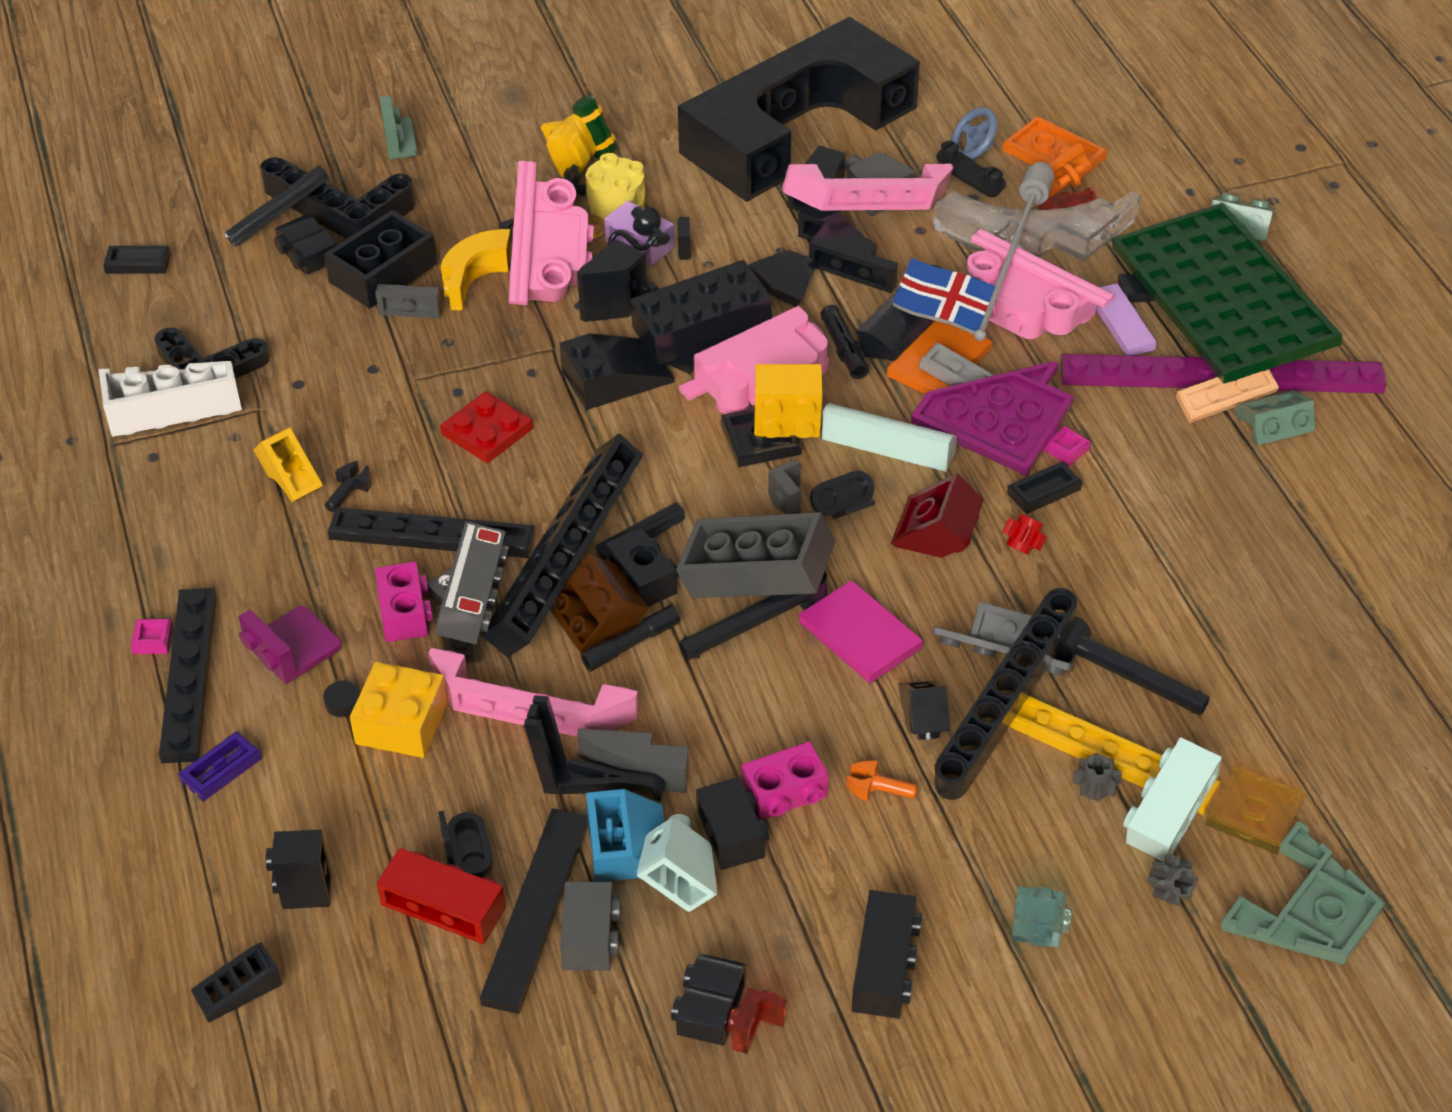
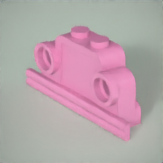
M518 161L508 304L527 305L528 300L548 302L562 300L568 292V286L578 284L577 272L583 265L592 260V252L586 251L587 243H592L594 225L588 224V214L583 208L573 206L576 199L575 187L571 182L562 178L551 179L548 182L536 181L537 163L533 161Z
M979 229L971 237V242L985 250L975 252L968 257V275L995 286L1011 243L983 229ZM1016 247L989 321L1025 339L1038 338L1046 330L1055 335H1065L1074 330L1079 324L1088 322L1096 314L1097 305L1105 308L1115 299V295Z
M797 306L695 354V379L680 385L679 391L688 401L708 392L716 399V407L723 414L749 410L751 404L754 406L755 364H821L823 375L829 366L827 338L814 322L810 323L808 321L807 313Z

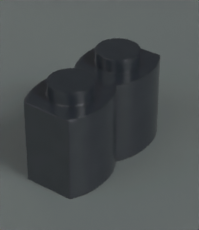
M305 214L275 228L277 237L274 238V243L277 250L282 255L286 254L294 268L300 269L305 274H310L326 267L324 253L337 246L333 237L326 230L321 229L316 220L309 214Z
M699 953L694 965H687L683 979V987L686 990L682 997L677 996L675 998L671 1012V1020L676 1021L677 1035L722 1046L725 1045L746 984L745 963Z

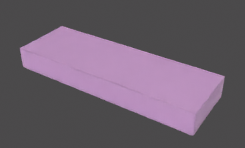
M1118 283L1100 287L1114 294L1115 299L1105 308L1097 305L1096 311L1125 356L1155 351L1156 340Z

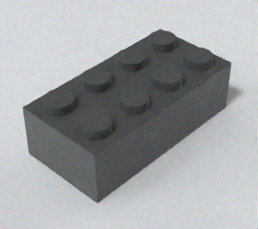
M821 512L697 519L676 571L691 598L817 594L836 541Z

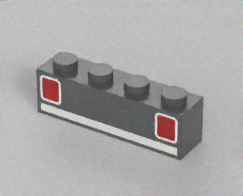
M465 521L435 630L436 635L477 644L480 631L487 632L492 611H488L486 608L493 610L498 589L491 587L499 588L509 546L502 545L506 531Z

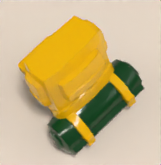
M585 96L578 99L572 106L574 114L563 121L544 123L541 126V130L547 140L546 146L562 178H564L563 175L566 168L570 169L571 165L575 164L578 167L577 171L582 173L593 155L596 158H600L601 155L613 153L617 149L616 138L610 132L603 117V109L597 104L593 96Z

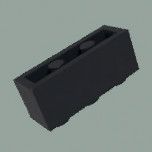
M869 890L853 986L852 1012L900 1019L902 1003L910 1004L913 980L906 979L907 969L915 970L918 946L911 945L912 936L920 937L923 913L915 912L917 896Z

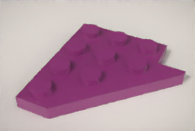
M1052 361L929 391L911 415V423L956 435L958 445L1028 476L1074 404V396L1049 385L1058 371V363Z

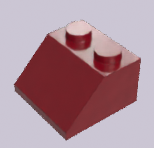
M958 473L912 494L907 499L891 544L897 548L940 558L954 552H962L971 542L970 537L975 523L979 519V512L984 499Z

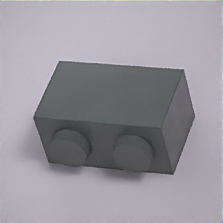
M565 882L560 943L562 970L610 971L611 955H618L619 932L612 931L613 921H620L621 911L620 898H613L612 882Z

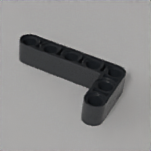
M279 157L268 158L260 165L265 193L272 198L308 173ZM395 174L358 199L325 182L291 208L303 215L309 214L320 225L348 239L391 210L402 216L415 208L413 181L409 175Z

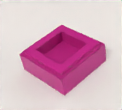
M1064 426L1053 435L1044 451L1070 466L1090 450L1091 441Z
M136 619L131 641L132 653L168 654L173 632L172 620Z

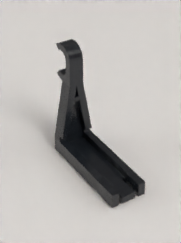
M534 695L533 704L529 708L524 727L544 793L558 795L585 794L619 789L634 792V789H643L653 792L654 799L658 802L661 801L665 783L657 775L622 771L571 758V761L568 760L564 752L549 696Z

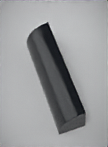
M925 263V264H928V265H930V266L942 268V267L937 266V265H934V264ZM896 291L856 330L864 357L895 361L934 320L918 317L894 307L893 300L897 293Z

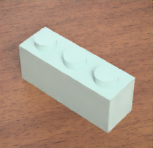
M1181 737L1174 749L1168 747L1160 760L1159 768H1161L1158 776L1156 778L1151 776L1142 790L1141 797L1144 799L1138 808L1132 806L1125 818L1123 827L1127 828L1126 843L1165 862L1166 854L1173 855L1218 778L1222 757Z

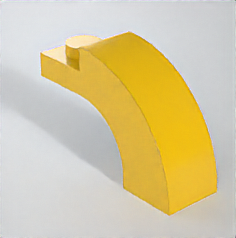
M510 229L490 230L472 235L457 243L445 255L441 263L444 296L449 297L451 310L463 311L468 288L478 277L492 272H509L512 255Z

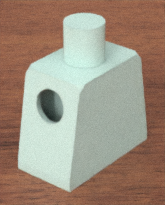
M683 814L672 815L667 821L646 835L637 869V876L688 912L717 895L712 846L709 841L691 829V820L688 816Z

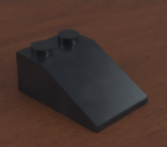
M589 333L560 342L562 372L585 410L674 383V377L665 363L657 366L640 338Z

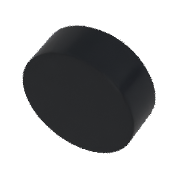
M338 681L329 685L323 694L327 712L336 717L351 715L360 695L358 687L349 681Z

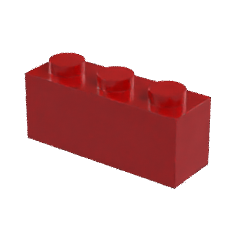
M399 848L377 881L382 906L481 944H485L506 909L503 886L499 885L496 881L487 877L480 878L466 873L460 867L453 864L445 865L434 861L421 852H410Z

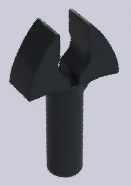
M357 461L346 464L335 471L336 480L341 484L325 502V508L328 511L334 512L335 508L340 507L355 489L365 492L369 491L371 477L368 465L359 475H356L359 472Z

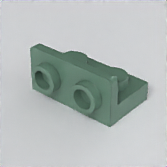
M391 95L379 97L389 159H404L416 156L417 148L411 117L400 118L398 106H392Z
M1295 390L1236 405L1237 418L1253 427V440L1257 445H1263L1315 430L1314 400Z

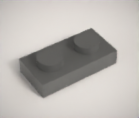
M377 285L375 293L379 315L440 319L442 306L439 288Z

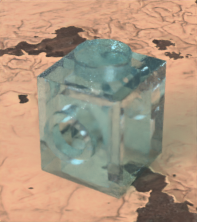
M1018 886L1011 941L1031 943L1038 947H1059L1061 932L1069 933L1072 909L1064 908L1066 892L1053 891L1045 887L1031 888Z

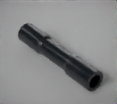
M668 605L619 635L606 639L580 654L581 660L586 669L592 672L614 660L624 651L678 625L680 617L676 609L672 605Z

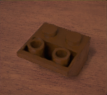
M588 554L566 582L550 611L579 652L582 653L606 639H611L635 626L648 611L649 607L616 563Z

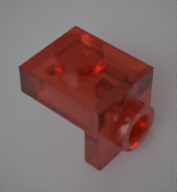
M748 988L740 1009L734 1007L728 1020L727 1031L732 1033V1049L748 1054L760 1021L783 1027L786 1021L787 1001L771 991H758Z

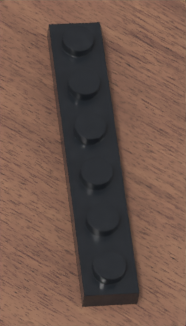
M214 588L179 590L159 748L161 764L195 762L199 759L216 606Z

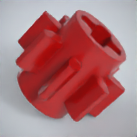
M1021 513L1017 521L1008 518L1002 533L1009 536L1006 545L1027 555L1030 554L1032 548L1041 551L1047 538L1046 535L1040 533L1044 524Z

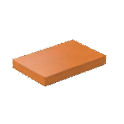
M1036 116L1004 141L1002 151L1033 165L1036 162L1042 161L1050 163L1057 158L1058 150L1065 145L1073 147L1079 142L1084 146L1085 155L1092 166V169L1079 177L1080 180L1107 158L1108 150L1039 116Z
M934 321L887 367V376L923 394L950 387L948 384L919 368L920 360L938 342L977 365L992 350L993 341L987 338L983 341H978L974 338V334L946 323Z

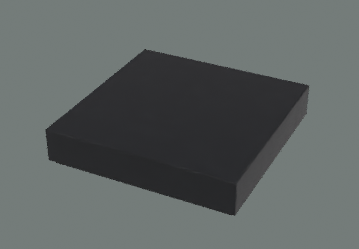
M754 409L721 415V424L738 467L798 456L802 453V447L796 435L775 438L754 435Z

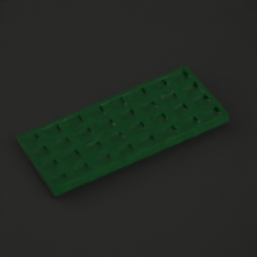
M1223 203L1112 238V249L1223 384L1342 345V334Z

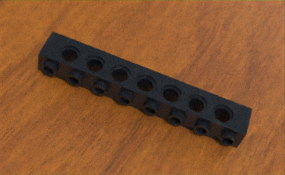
M620 433L596 450L492 616L487 632H482L481 636L507 658L530 644L642 459L643 454Z

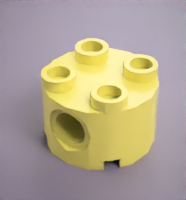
M605 153L600 156L599 161H596L588 168L585 174L587 206H589L593 216L604 221L605 217L627 200L642 208L645 207L644 169L641 162L617 157L614 153Z

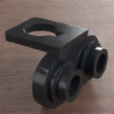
M853 471L824 481L812 489L810 494L811 506L817 513L821 512L824 516L832 515L834 520L876 505L875 500L869 501L874 494V482L863 471Z
M444 810L438 811L448 865H456L464 872L480 878L487 875L492 869L493 858L484 820L475 813L465 812L454 816L447 825Z

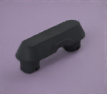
M949 140L941 144V150L937 153L936 158L939 164H952L953 170L951 175L991 198L998 196L1005 188L1006 182L1002 178L1003 172L996 167L982 168L977 165L973 159L960 152L959 145Z

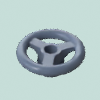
M980 107L971 110L963 116L956 125L951 141L960 147L962 132L966 133L967 143L964 152L959 148L960 152L971 159H975L993 146L998 127L995 113L989 108ZM979 116L987 117V120L978 126H971L969 124Z

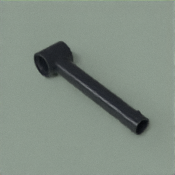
M826 571L822 577L817 594L771 595L689 637L685 635L678 642L682 655L686 660L700 658V654L798 605L803 609L809 608L828 596Z
M1076 616L1074 628L1055 655V659L1071 662L1078 655L1154 694L1191 711V713L1199 716L1203 714L1209 703L1210 696L1202 693L1200 689L1196 690L1090 638L1091 630L1088 624Z

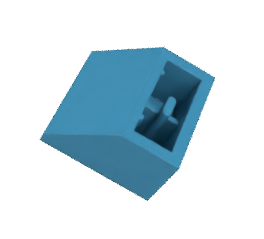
M626 789L586 793L587 823L594 882L639 878L637 876V869L645 837L650 831L664 823L662 804Z

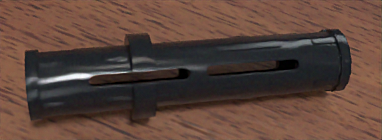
M836 305L824 307L820 313L821 319L824 321L837 346L839 359L846 364L853 379L865 377L869 373V365L862 355L863 350L860 343L854 340L839 308Z

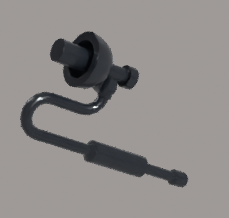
M636 206L631 212V215L635 218L633 230L639 235L649 236L646 243L640 245L626 231L616 230L608 238L607 244H611L616 237L623 236L634 248L645 251L652 246L659 247L660 244H667L670 236L659 229L661 218L655 208L650 207L643 210L640 206ZM647 277V293L658 290L659 288Z

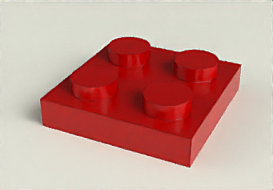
M485 391L440 425L443 436L488 464L533 429V423L531 418Z

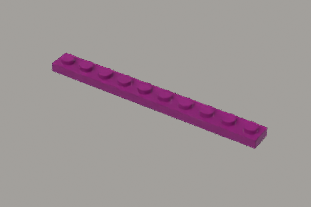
M1062 354L1060 362L1062 385L1188 388L1217 377L1203 358ZM1296 360L1269 369L1279 387L1277 391L1384 393L1386 388L1382 362Z

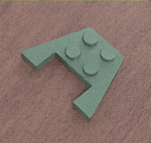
M1297 821L1281 842L1279 852L1312 870L1278 916L1272 915L1240 896L1223 918L1220 928L1226 932L1344 965L1382 913L1385 903L1350 869L1345 871L1332 858L1333 852L1324 843L1319 845L1308 834L1310 829L1302 822Z

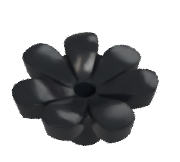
M573 164L570 169L566 168L563 176L573 184L577 194L585 196L586 184L579 182L581 173L577 171L578 167Z

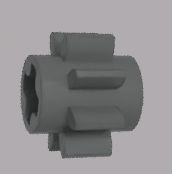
M1095 753L1087 759H1079L1078 769L1074 770L1073 783L1081 784V796L1085 795L1087 798L1096 801L1105 798L1107 795L1115 796L1116 786L1120 784L1122 773L1119 770H1113V758L1109 759L1106 756Z
M1171 854L1165 855V862L1153 861V867L1150 870L1147 882H1150V885L1155 889L1152 894L1154 898L1179 905L1180 897L1193 896L1192 892L1195 889L1198 877H1195L1193 871L1190 870L1193 865L1191 861L1180 859L1178 856Z

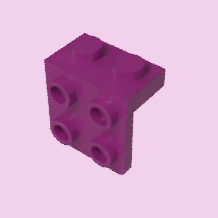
M305 606L294 608L268 625L250 609L238 616L242 630L239 633V637L243 645L249 651H252L263 662L265 667L269 671H273L285 684L341 649L340 639Z

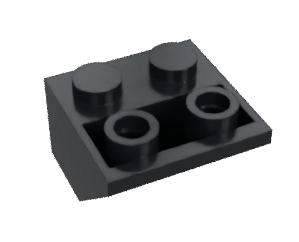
M615 239L591 261L580 268L577 272L580 319L582 321L589 322L631 316L629 299L647 293L646 253Z

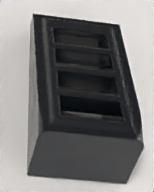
M260 942L193 987L191 992L209 1023L282 986L276 965L262 942ZM261 968L262 971H260L258 974H255L254 971ZM246 976L248 981L241 984L239 978ZM230 983L234 991L227 994L224 986ZM214 991L220 999L215 1004H213L208 995Z

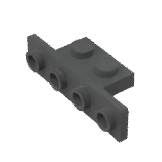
M979 602L970 636L934 626L932 634L940 635L939 643L959 648L962 641L973 644V652L994 657L995 651L1006 654L1009 652L1032 616ZM1038 636L1037 638L1045 639V636ZM1053 658L1045 672L1063 676L1064 669L1073 671L1075 664ZM1020 663V665L1028 667V663Z

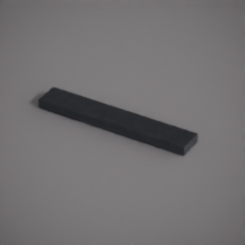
M336 507L328 529L329 540L457 552L465 521L506 531L502 545L509 546L507 556L529 558L535 536V526Z
M551 809L481 993V1006L517 1014L520 1013L563 896L565 882H568L588 827L587 815Z

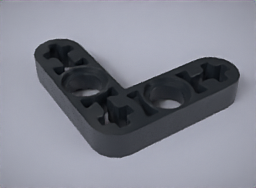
M162 329L157 332L154 338L160 357L166 365H172V367L177 369H186L189 363L231 361L236 379L262 368L270 360L268 345L263 339L259 338L245 340L205 358L199 355L179 329ZM181 358H191L189 361L184 363L176 362Z

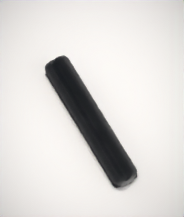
M673 503L597 544L596 554L599 558L606 560L605 543L640 527L652 538L682 522L685 519V512L678 503Z

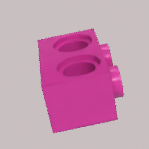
M409 562L375 568L386 642L428 636L426 622L433 621L430 600L422 601V596L429 594L426 575H418L417 563Z
M810 741L741 765V782L745 791L751 790L756 803L755 814L758 820L778 817L789 810L806 804H815L821 799L828 797V772Z

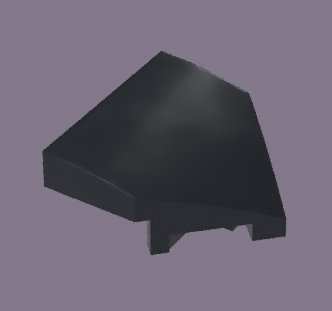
M788 250L763 258L748 266L770 295L797 307L802 300L817 261Z

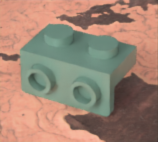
M1222 192V196L1217 195L1213 199L1211 206L1223 203L1255 239L1266 240L1276 209L1269 206V201L1252 198L1251 202L1239 200L1240 195Z

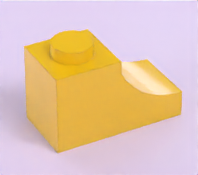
M290 427L262 441L253 449L269 479H274L280 485L291 503L323 486Z

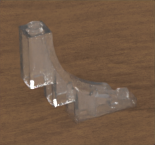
M953 191L935 204L933 208V229L975 252L984 251V248L971 242L973 234L977 233L979 229H983L1012 243L1024 210L986 204ZM1130 191L1123 198L1117 199L1114 204L1099 198L1073 207L1030 210L1017 247L1039 258L1053 247H1057L1085 262L1110 242L1112 238H1115L1138 219L1141 195Z

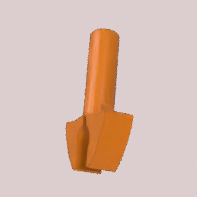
M869 760L850 765V775L866 779L860 780L847 776L846 786L853 794L864 801L868 800L870 792L876 790L914 799L917 795L918 786L916 784L881 776L878 772L879 761Z

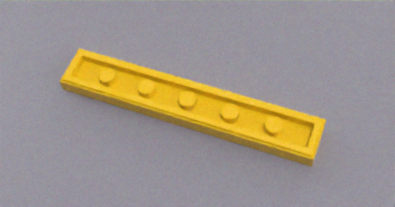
M1031 696L1027 698L1009 726L1079 759H1087L1095 753L1106 756L1109 759L1113 758V770L1121 771V778L1144 788L1151 776L1156 778L1161 771L1159 763L1163 755ZM1215 781L1197 813L1204 815L1219 790L1221 781Z

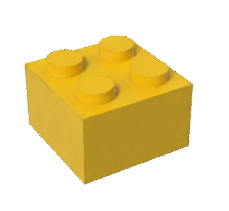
M755 364L754 435L767 438L790 437V435H796L800 438L820 437L822 409L821 364Z
M375 662L350 715L355 744L425 758L448 704L444 675Z

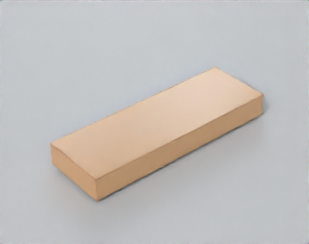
M1268 369L1223 384L1216 377L1177 391L1175 397L1190 424L1234 408L1237 404L1276 393L1279 387L1271 371Z

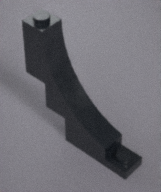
M819 145L805 164H817L825 179H844L846 153ZM788 195L787 208L799 211L798 237L810 240L809 258L817 261L816 269L888 293L894 291L897 285L898 263L876 256L877 244L856 230L841 210L821 211Z

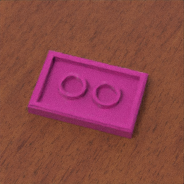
M852 580L799 614V622L869 684L921 650L923 646L921 638Z

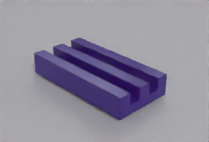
M236 731L179 772L178 776L180 782L184 785L187 784L189 790L197 793L198 798L204 802L262 759L261 753ZM241 746L240 748H238L236 751H234L232 754H230L229 756H227V757L225 758L226 755H228L230 752H232V751H233L234 749H236L237 747ZM213 765V767H212L210 770H208L207 772H205V773H204L203 775H201L199 778L195 779L197 776H199L201 773H203L204 771H206L208 768H210V767Z

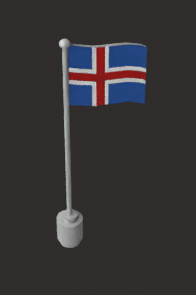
M1036 162L1029 166L1025 172L1019 193L1021 198L1027 203L995 286L966 274L930 266L911 257L894 297L893 306L918 317L952 325L974 334L976 340L983 341L986 338L985 330L1031 207L1032 205L1044 203L1050 194L1055 180L1052 167L1044 162Z

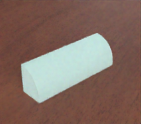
M828 403L823 410L822 439L945 472H947L957 450V436L832 403Z

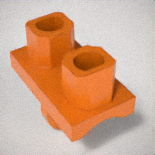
M1079 142L1073 147L1065 145L1058 150L1056 159L1050 163L1044 162L1052 167L1055 175V180L1048 197H1052L1069 184L1076 188L1081 184L1079 177L1092 169L1085 155L1084 146Z

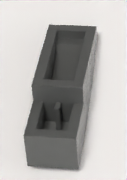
M578 729L579 757L584 761L622 771L654 774L664 781V791L686 793L689 772L687 746L653 745L652 733Z

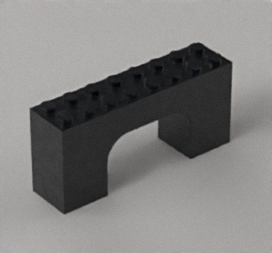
M848 17L678 105L679 153L744 201L748 202L785 180L788 166L791 164V130L785 127L784 124L810 110L820 107H834L850 113L876 131L917 108L920 61L855 19Z

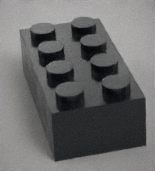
M744 259L629 299L632 327L657 366L712 347L772 319L771 296Z

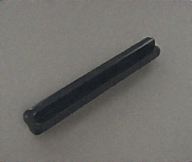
M316 166L225 232L226 238L233 246H238L329 180L327 173L321 166Z

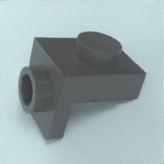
M796 459L768 471V494L773 505L777 509L780 508L784 514H800L801 490L798 487L800 486L801 464Z

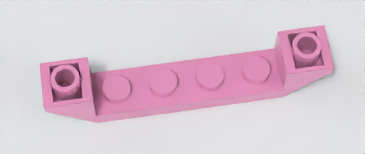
M789 164L782 190L785 194L821 211L927 210L946 191L953 166L952 164H925L920 178L825 179L817 164Z
M431 648L428 653L431 672L444 675L448 702L455 711L524 725L529 708L533 704L534 695L549 696L542 693L536 694L517 690L510 686L503 687L484 683L476 679H468L465 655ZM603 684L594 706L580 701H569L549 696L558 731L566 735L578 737V729L615 730L637 720L639 716L638 691L622 686L616 687Z

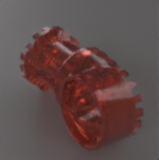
M1090 187L1082 192L1070 194L1067 191L1061 193L1060 196H1050L1044 203L1038 205V215L1045 226L1057 227L1064 223L1067 218H1071L1073 214L1088 212V214L1095 213L1097 211V201H1094L1096 199L1094 189ZM1060 208L1057 214L1050 215L1049 217L1046 216L1051 209Z

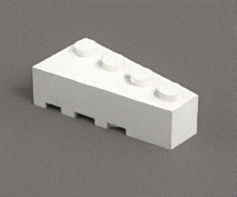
M231 361L189 363L186 369H177L172 367V365H159L158 370L140 372L139 367H126L125 373L111 374L110 369H98L103 406L112 437L131 435L135 432L153 428L161 429L168 425L182 422H195L202 418L228 415L242 410Z

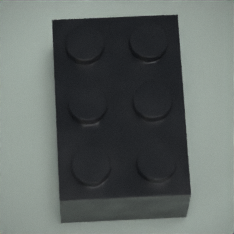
M394 210L389 211L324 253L329 283L369 309L377 304L375 292L378 284L405 286L438 264L434 235Z

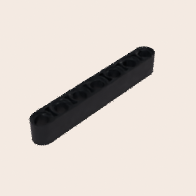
M1056 588L1044 597L935 763V789L942 798L956 800L968 791L1074 628L1077 598L1070 590ZM1055 610H1063L1065 612L1059 613L1055 612ZM1038 636H1045V637H1047L1048 639H1039V638H1037V637H1038ZM1020 663H1028V664H1030L1031 666L1023 667V666H1020L1019 664H1020ZM1010 690V691H1012V692H1014V693H1012V694H1003V693H1001L1000 691ZM990 717L996 721L985 722L982 719ZM967 745H972L977 747L978 749L966 750L963 747ZM956 774L959 777L956 779H948L945 778L944 775Z

